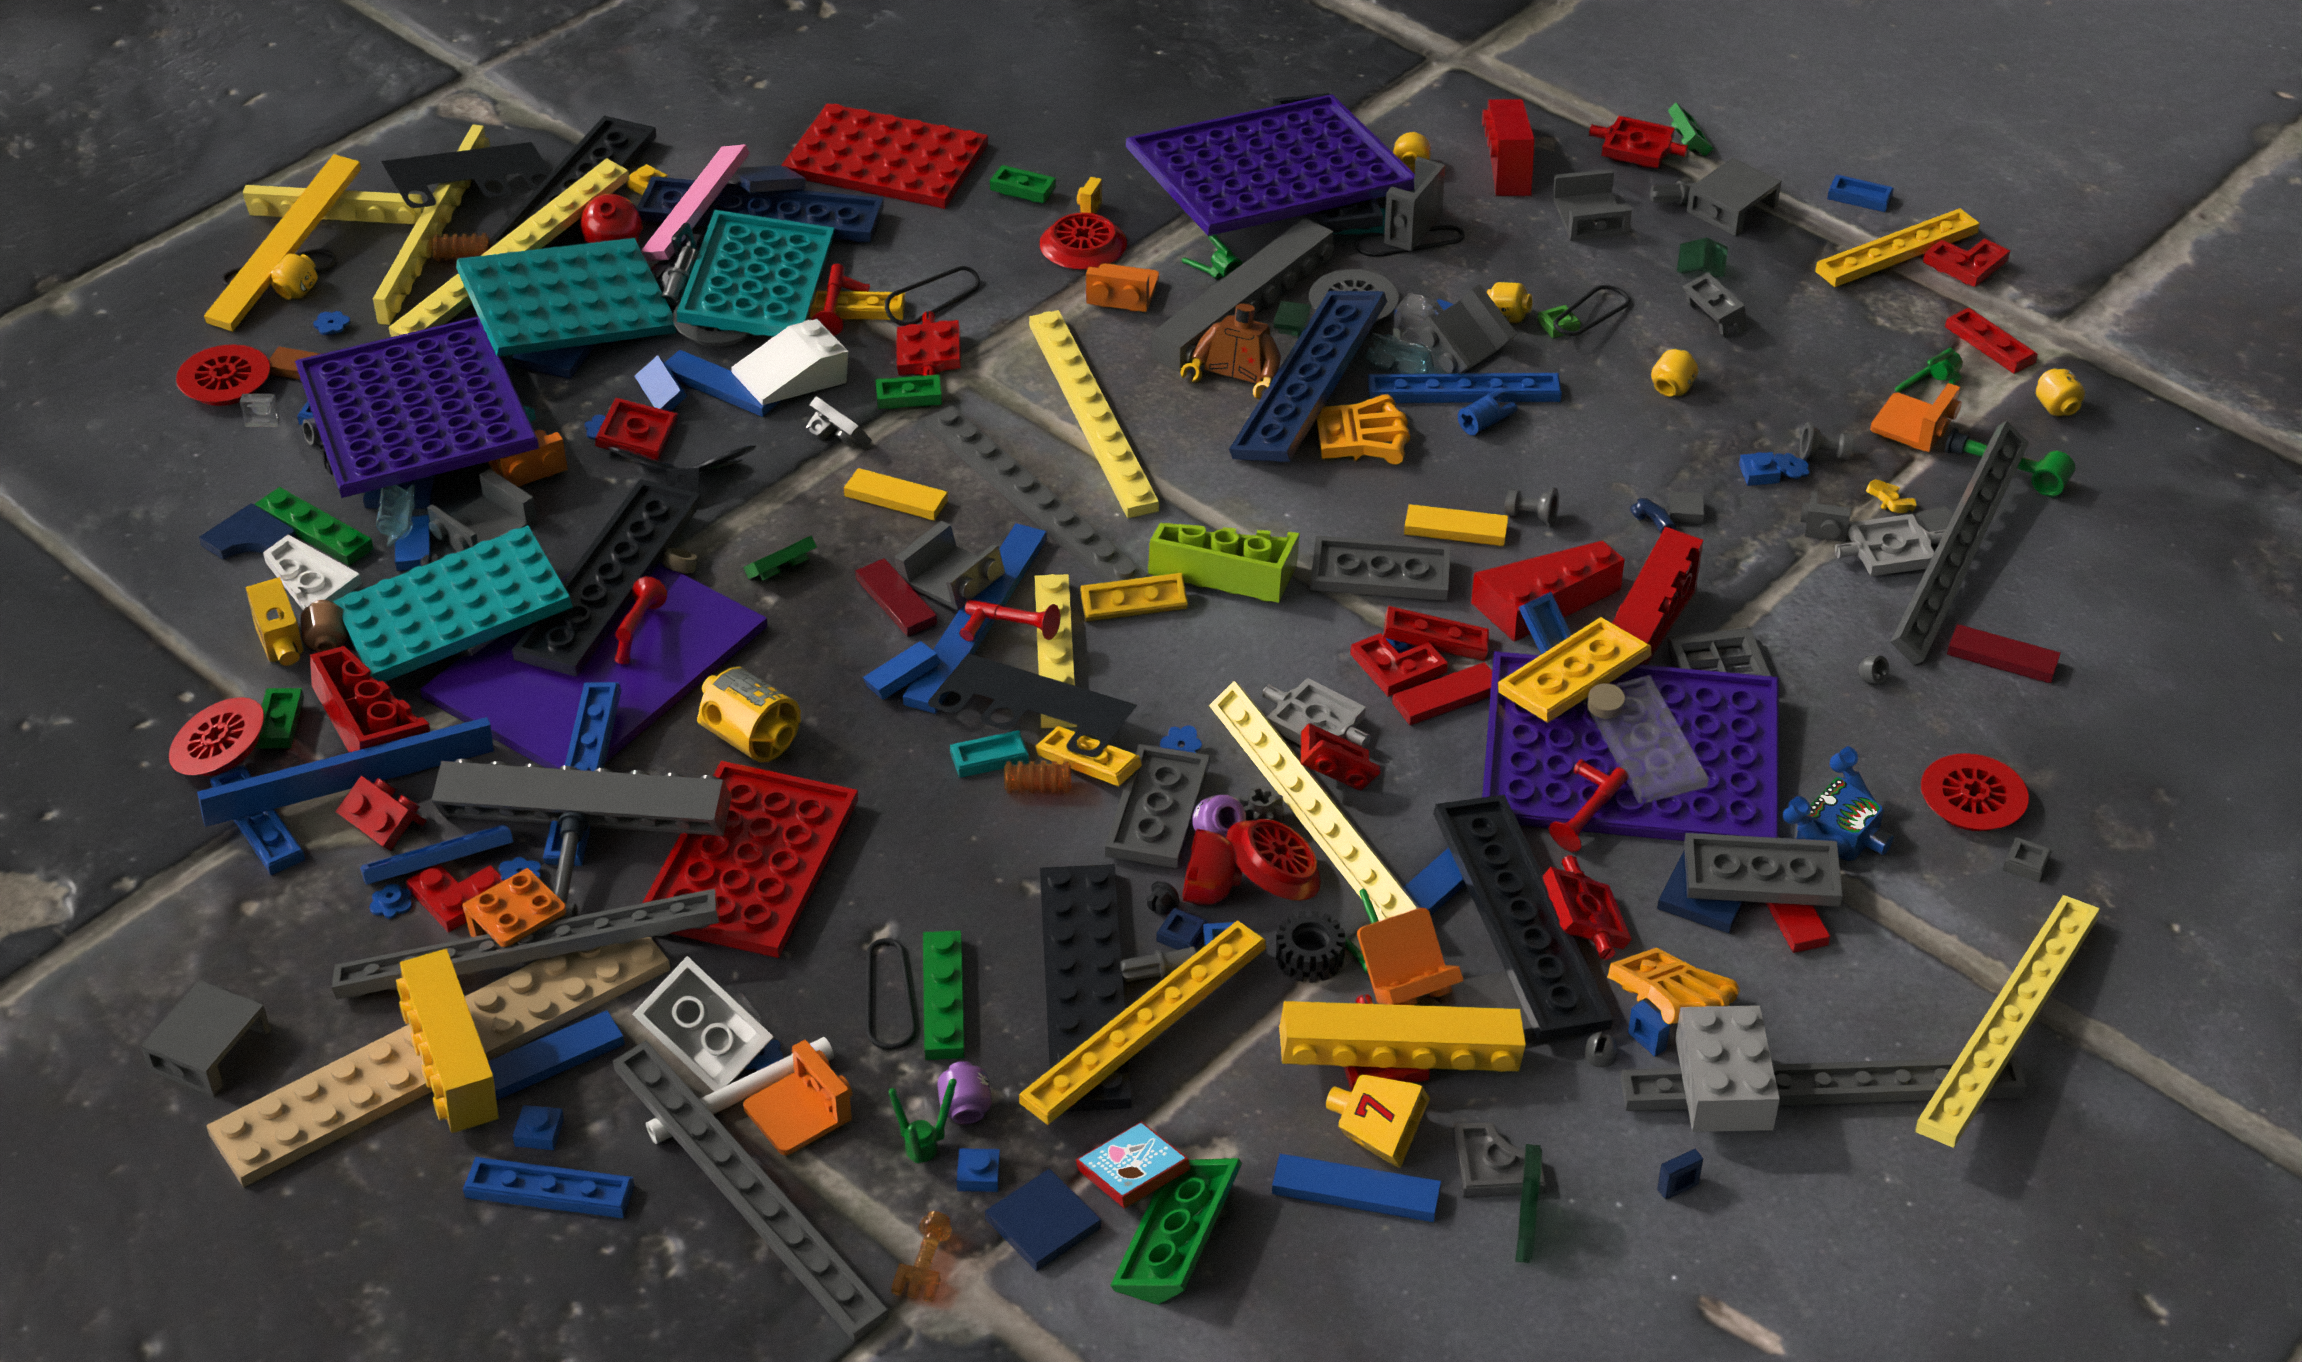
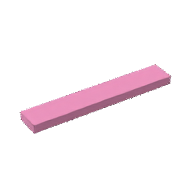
M746 144L723 146L719 149L641 250L646 261L670 259L675 252L671 240L672 236L683 223H689L691 230L748 157L750 152ZM683 235V237H682V239H681V243H682L683 240L686 238L685 235Z

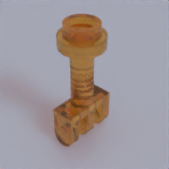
M930 1211L927 1213V1216L921 1218L918 1229L924 1237L914 1266L899 1263L892 1283V1294L901 1295L905 1283L908 1281L910 1282L907 1292L909 1298L917 1299L922 1285H926L923 1300L927 1302L934 1301L941 1278L940 1272L930 1270L939 1241L948 1240L952 1232L951 1220L947 1215L937 1211Z

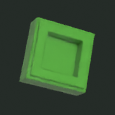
M1566 305L1538 312V322L1551 338L1565 335L1555 329L1553 322L1568 309ZM1572 312L1558 322V325L1567 331H1577L1580 329L1581 322Z

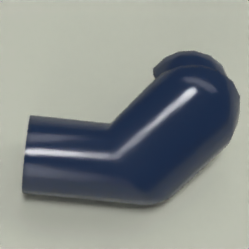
M1648 498L1637 499L1638 502L1630 507V511L1639 521L1649 516L1660 533L1663 532L1665 527L1676 530V526L1666 509Z

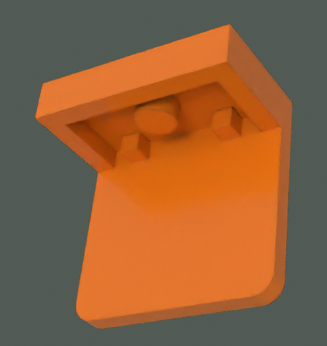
M1106 263L1101 264L1099 268L1088 267L1086 272V304L1147 312L1159 281V272Z
M1948 383L1933 405L1901 393H1893L1872 421L1870 430L1885 438L1907 444L1915 449L1930 452L1938 439L1944 436L1952 419L1955 420L1959 414L1962 404L1958 400L1960 387Z
M536 430L534 433L538 440L539 449L488 461L495 473L517 487L568 470L563 439L558 432L547 435L543 430Z
M529 868L522 870L462 904L470 936L475 937L489 934L501 947H508L566 913L565 903Z
M1416 908L1358 929V940L1376 1001L1379 1004L1415 1005L1418 1003L1416 997L1428 993L1430 997L1442 996L1453 991L1451 985L1464 981L1459 966L1445 965L1429 910L1426 908Z
M806 1039L792 1046L795 1072L748 1097L743 1102L745 1113L776 1150L785 1156L794 1153L852 1120L850 1097L853 1093L850 1084L843 1075L837 1076L834 1073L825 1054L821 1050L815 1051Z

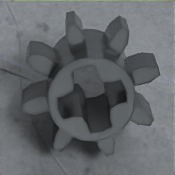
M1265 786L1251 788L1248 797H1240V803L1243 805L1246 813V820L1269 819L1283 822V796H1276L1271 788Z

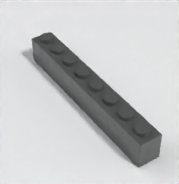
M1303 218L1151 332V358L1180 373L1181 368L1185 364L1193 362L1191 356L1201 337L1214 323L1221 322L1228 315L1235 316L1238 304L1254 306L1255 317L1257 313L1269 304H1272L1287 290L1292 289L1300 280L1310 275L1325 261H1328L1334 252L1333 231Z
M457 759L455 762L441 761L431 801L443 817L551 824L552 821L559 822L562 814L575 812L584 815L589 820L588 827L724 836L732 795L724 781L712 775L692 778L678 773H666L665 776L650 775L639 770H633L630 773H616L606 768L585 771L572 766H561L559 769L545 768L533 763L526 764L525 766H510L500 761H493L490 764H479L467 759Z

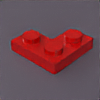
M1984 238L1969 251H1965L1941 239L1925 252L1923 263L1935 268L1939 272H1944L1961 280L1964 284L1976 287L2009 260L2011 250Z
M1381 633L1351 644L1350 655L1387 697L1447 673L1448 662L1429 642L1402 653H1398L1386 638H1383Z
M436 864L407 879L406 883L411 894L449 933L467 922L462 905L464 902L501 883L503 880L501 875L489 865L458 883L440 864Z

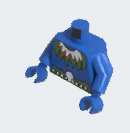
M1850 746L1845 747L1840 753L1833 755L1830 759L1831 769L1837 773H1843L1845 777L1837 776L1811 805L1802 796L1792 799L1789 802V807L1783 812V819L1788 824H1798L1796 839L1837 841L1838 857L1847 861H1854L1866 847L1881 855H1885L1893 843L1894 836L1880 829L1884 810L1868 790L1859 771H1854L1852 768L1858 762V754Z

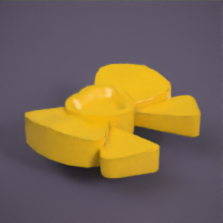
M1874 479L1866 489L1868 493L1882 501L1880 507L1883 510H1887L1888 507L1889 510L1895 513H1907L1909 510L1914 511L1916 507V500L1914 498H1899L1898 491L1900 487Z

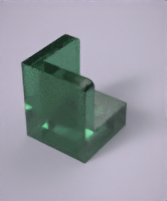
M1707 237L1680 244L1677 272L1685 274L1699 270L1704 273L1709 272L1715 278L1725 276L1728 247Z
M1281 301L1274 319V328L1278 329L1280 334L1298 336L1299 339L1311 319L1312 305Z

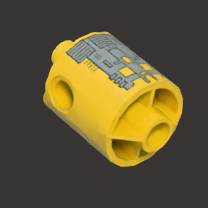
M740 666L729 668L718 676L711 675L704 681L702 685V692L704 694L697 717L699 725L760 763L769 762L777 758L790 746L801 722V710L795 700Z

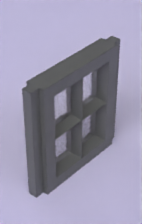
M1749 628L1670 636L1667 638L1669 652L1676 668L1771 676L1753 633Z

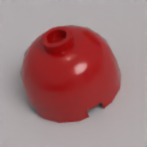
M603 194L591 200L582 212L581 230L586 243L635 238L636 242H639V235L643 225L636 206L629 199L617 194Z
M1197 828L1191 847L1190 862L1187 865L1182 901L1198 905H1211L1225 899L1232 885L1240 886L1243 872L1234 862V849L1231 841L1218 833Z

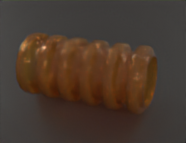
M464 233L462 237H459L458 234H453V237H449L448 234H444L443 237L435 234L432 238L433 258L436 262H439L441 258H444L445 261H450L451 258H454L457 261L458 258L481 256L488 251L489 236L487 233H482V236H478L477 233L468 236L467 233Z
M1064 760L1063 764H1058L1057 761H1052V764H1046V761H1041L1040 764L1029 761V765H1024L1023 761H1018V765H1012V761H1007L1004 766V788L1007 794H1012L1013 790H1018L1019 794H1023L1024 790H1029L1030 794H1035V790H1041L1042 794H1046L1047 790H1052V793H1058V790L1069 793V790H1071V764H1069L1068 760Z

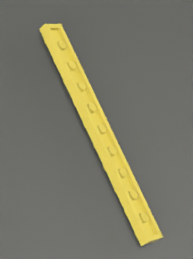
M472 125L458 151L490 147V141L485 136L484 126ZM471 179L440 183L432 194L436 204L424 208L373 297L378 324L390 325L396 313L400 312L403 300L406 295L410 294L416 277L421 275L425 261L431 257L435 243L441 239L442 231L446 224L450 223L453 211L456 206L460 205L465 190L470 187Z
M606 158L481 256L543 248L580 219L582 212L591 200L603 194H612L630 179L628 170ZM459 273L389 326L391 337L444 325L469 306L472 301Z
M1048 311L1029 316V326L1126 517L1132 518L1159 512V500L1060 311Z
M1235 681L1230 684L1209 706L1278 794L1283 796L1285 803L1356 893L1360 896V890L1366 889L1379 921L1419 908L1307 767L1301 765L1299 757L1245 690Z
M2065 895L2062 896L1917 1120L1916 1133L1950 1147H1955L2096 923L2100 908Z

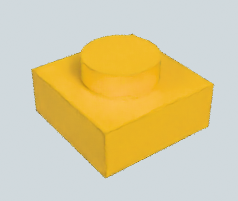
M646 164L629 175L630 179L626 182V187L643 195L652 176L668 177L665 173Z
M1090 177L1085 186L1079 189L1077 204L1080 205V213L1096 214L1102 205V179Z

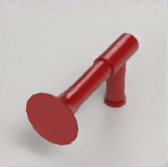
M838 263L831 266L824 310L816 313L811 319H818L833 336L839 334L843 329V321L836 314L841 287L850 291L868 292L870 284H864L844 276L845 268Z
M642 577L633 585L632 595L636 603L625 616L615 633L616 638L619 640L615 662L619 664L630 663L633 635L647 609L660 608L666 602L667 590L664 584L656 578Z
M968 600L965 605V613L971 615V618L964 628L960 630L959 634L964 640L972 641L984 620L988 618L1035 626L1042 630L1045 639L1051 640L1056 636L1059 629L1060 610L1055 604L1050 605L1044 612H1030L1002 607L998 604Z
M1583 759L1577 762L1573 773L1581 775L1599 787L1596 789L1595 794L1568 822H1553L1550 824L1549 833L1560 847L1570 852H1577L1581 849L1582 845L1579 834L1583 827L1628 780L1629 775L1623 768L1617 767L1610 775H1607L1587 764Z

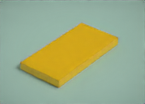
M1600 617L1499 681L1498 692L1548 723L1587 698L1594 686L1604 683L1609 684L1651 656V646Z

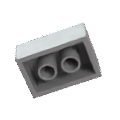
M1760 1005L1680 1007L1675 1040L1692 1132L1773 1130L1780 1098Z

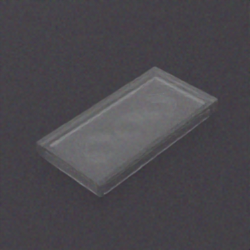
M1650 675L1613 684L1619 687L1625 695L1623 711L1617 717L1603 719L1589 711L1618 766L1628 773L1629 778L1627 782L1639 804L1708 786V776ZM1587 697V698H1585V699L1583 700V702H1584L1585 706H1586L1587 709H1588V705H1587V703H1588V697Z

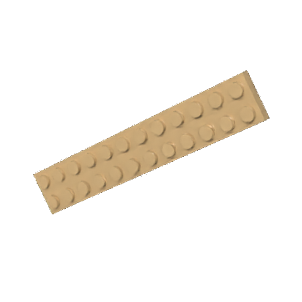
M646 937L626 944L616 943L596 947L586 952L576 951L557 955L551 959H539L465 996V1000L485 1055L489 1061L669 971L670 964L669 959L651 937ZM410 1024L206 1125L209 1136L243 1188L432 1092V1087H427L423 1076L421 1055L416 1056L410 1036V1033H412Z

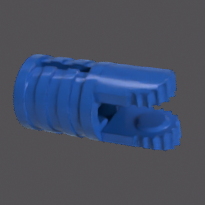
M1500 387L1467 407L1460 409L1458 412V422L1464 432L1469 435H1475L1517 411L1518 407L1514 402L1508 403L1501 408L1499 407L1497 402L1505 395V391Z

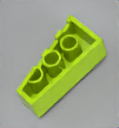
M1159 523L1149 543L1148 574L1160 576L1182 573L1185 583H1190L1197 587H1208L1222 590L1229 594H1240L1258 598L1261 601L1279 603L1297 567L1300 533L1287 532V537L1270 536L1271 531L1257 530L1256 535L1237 534L1236 528L1223 527V529L1214 532H1206L1205 527L1199 525Z

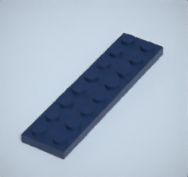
M652 176L637 206L641 221L663 223L695 180ZM727 183L695 226L708 227L714 210L834 227L833 239L850 240L858 243L871 242L884 209V202L881 197L805 190L750 193L737 184Z
M1327 292L1229 448L1232 459L1291 461L1387 303L1385 292Z

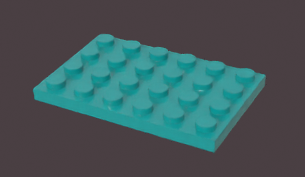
M714 210L677 310V322L687 323L691 326L719 328L724 331L734 330L753 335L776 336L788 326L808 320L834 238V227Z
M635 238L457 259L456 269L497 357L676 333L677 330L673 323V313L665 298L661 297L662 292Z
M528 525L512 529L507 534L489 541L479 542L473 547L458 553L448 554L440 560L424 566L414 567L409 572L391 579L381 580L373 586L360 591L350 592L344 597L334 600L335 604L343 608L342 620L361 661L371 670L370 676L377 681L384 682L573 607L569 594Z

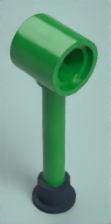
M1953 428L1948 436L1945 452L1951 453L1953 451L1959 454L1967 452L1982 457L1988 445L1970 440V436L1959 433V429ZM2061 451L2049 452L2039 462L2022 457L2017 467L2019 470L2033 474L2031 477L2033 487L2037 492L2048 497L2059 495L2076 469L2073 459Z

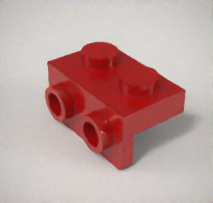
M1310 723L1301 731V765L1359 791H1362L1380 774V765L1369 761L1368 749Z
M360 776L335 811L390 851L412 821L421 826H424L427 821L416 813L420 808L419 805L404 795H401L399 799L393 796L396 791L394 787L380 778H377L373 783L363 776Z

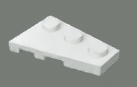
M290 535L285 536L263 552L266 564L277 578H281L284 587L302 610L318 600L334 602V600L344 597L362 584L358 572Z

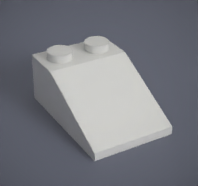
M818 319L806 320L803 323L788 326L732 366V373L761 405L846 383L848 350Z
M688 956L632 1014L714 1092L729 1085L774 1038Z

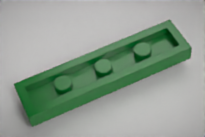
M278 487L255 503V506L293 528L298 538L347 566L352 565L374 549L372 538L281 487Z
M961 930L923 932L925 1060L965 1058Z

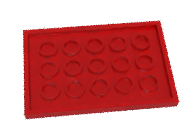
M827 103L781 166H785L805 177L807 181L945 209L988 146V135L976 133L972 130L950 128L946 125H935L920 120L895 117L891 114L885 115L870 112L866 109H854L840 104Z
M721 761L713 776L722 779L732 795L724 836L681 833L642 903L715 889L718 899L719 923L711 924L701 929L691 928L671 932L670 934L779 958L859 800L858 790Z

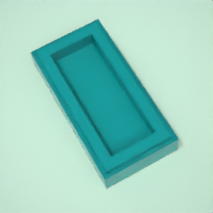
M1019 730L950 745V754L959 778L1029 763V754Z

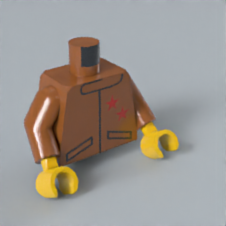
M1238 304L1235 316L1228 315L1221 322L1214 323L1201 337L1191 356L1193 362L1185 364L1181 368L1180 373L1181 377L1185 378L1188 370L1194 368L1196 375L1193 377L1192 382L1197 383L1202 378L1200 367L1205 365L1204 370L1257 383L1253 388V395L1260 400L1263 389L1268 388L1279 370L1281 354L1274 338L1270 336V327L1267 324L1254 321L1255 307L1250 304Z

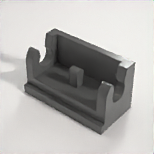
M1709 272L1683 286L1687 303L1692 308H1696V304H1698L1719 324V332L1724 338L1729 337L1728 328L1731 324H1734L1735 330L1739 334L1747 330L1745 305Z

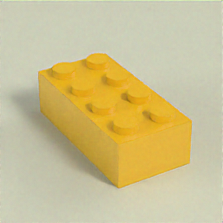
M447 948L400 962L402 978L396 979L401 999L399 1005L405 1024H410L412 1030L410 1036L416 1056L421 1055L423 1076L427 1087H432L435 1096L433 1097V1103L439 1121L447 1119L452 1134L499 1119L494 1077Z

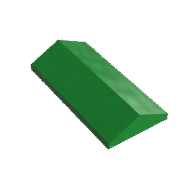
M1239 1158L1189 1160L1190 1170L1155 1190L1110 1285L1113 1291L1158 1305L1185 1290L1242 1166Z

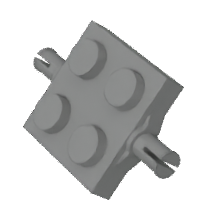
M1913 514L1849 522L1847 534L1852 542L1836 544L1835 555L1837 558L1859 557L1870 577L1927 569L1934 555L1931 545L1940 543L1946 529L1928 532L1917 523Z
M1306 678L1297 688L1289 692H1284L1271 684H1268L1263 690V698L1278 704L1266 718L1280 735L1301 745V731L1309 723L1363 748L1370 742V734L1355 728L1365 718L1366 707L1309 678Z

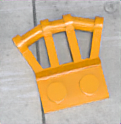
M1383 394L1358 404L1323 407L1316 418L1321 458L1353 456L1354 461H1356L1362 455L1385 458L1388 463L1393 465L1400 464L1405 455V444L1411 438L1410 431L1407 428L1406 414L1395 407L1394 399L1388 394Z
M1657 947L1611 963L1608 972V978L1621 984L1624 990L1638 994L1637 1001L1648 998L1661 1010L1662 1018L1667 1024L1678 1023L1680 1007L1730 1006V1003L1734 1002L1740 993V987L1736 981L1696 968Z

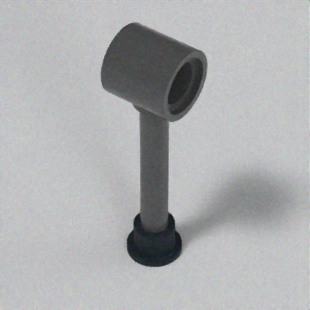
M575 812L564 813L559 818V826L561 827L560 837L563 839L553 893L565 903L566 913L556 920L578 916L577 904L567 903L577 845L582 840L584 831L588 829L589 820L584 815Z

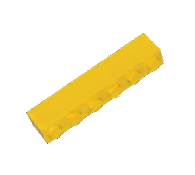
M1284 1001L1279 1025L1282 1064L1491 1070L1499 1072L1519 1071L1526 1046L1520 1009Z

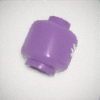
M1216 795L1202 800L1195 807L1192 815L1195 832L1199 828L1218 833L1224 837L1227 836V832L1233 824L1246 820L1243 805L1236 798L1229 795Z
M960 1061L953 1063L938 1078L937 1089L940 1108L948 1082L951 1078H954L957 1084L948 1118L957 1124L975 1123L984 1117V1114L990 1109L992 1104L989 1077L984 1069L973 1066L970 1062Z

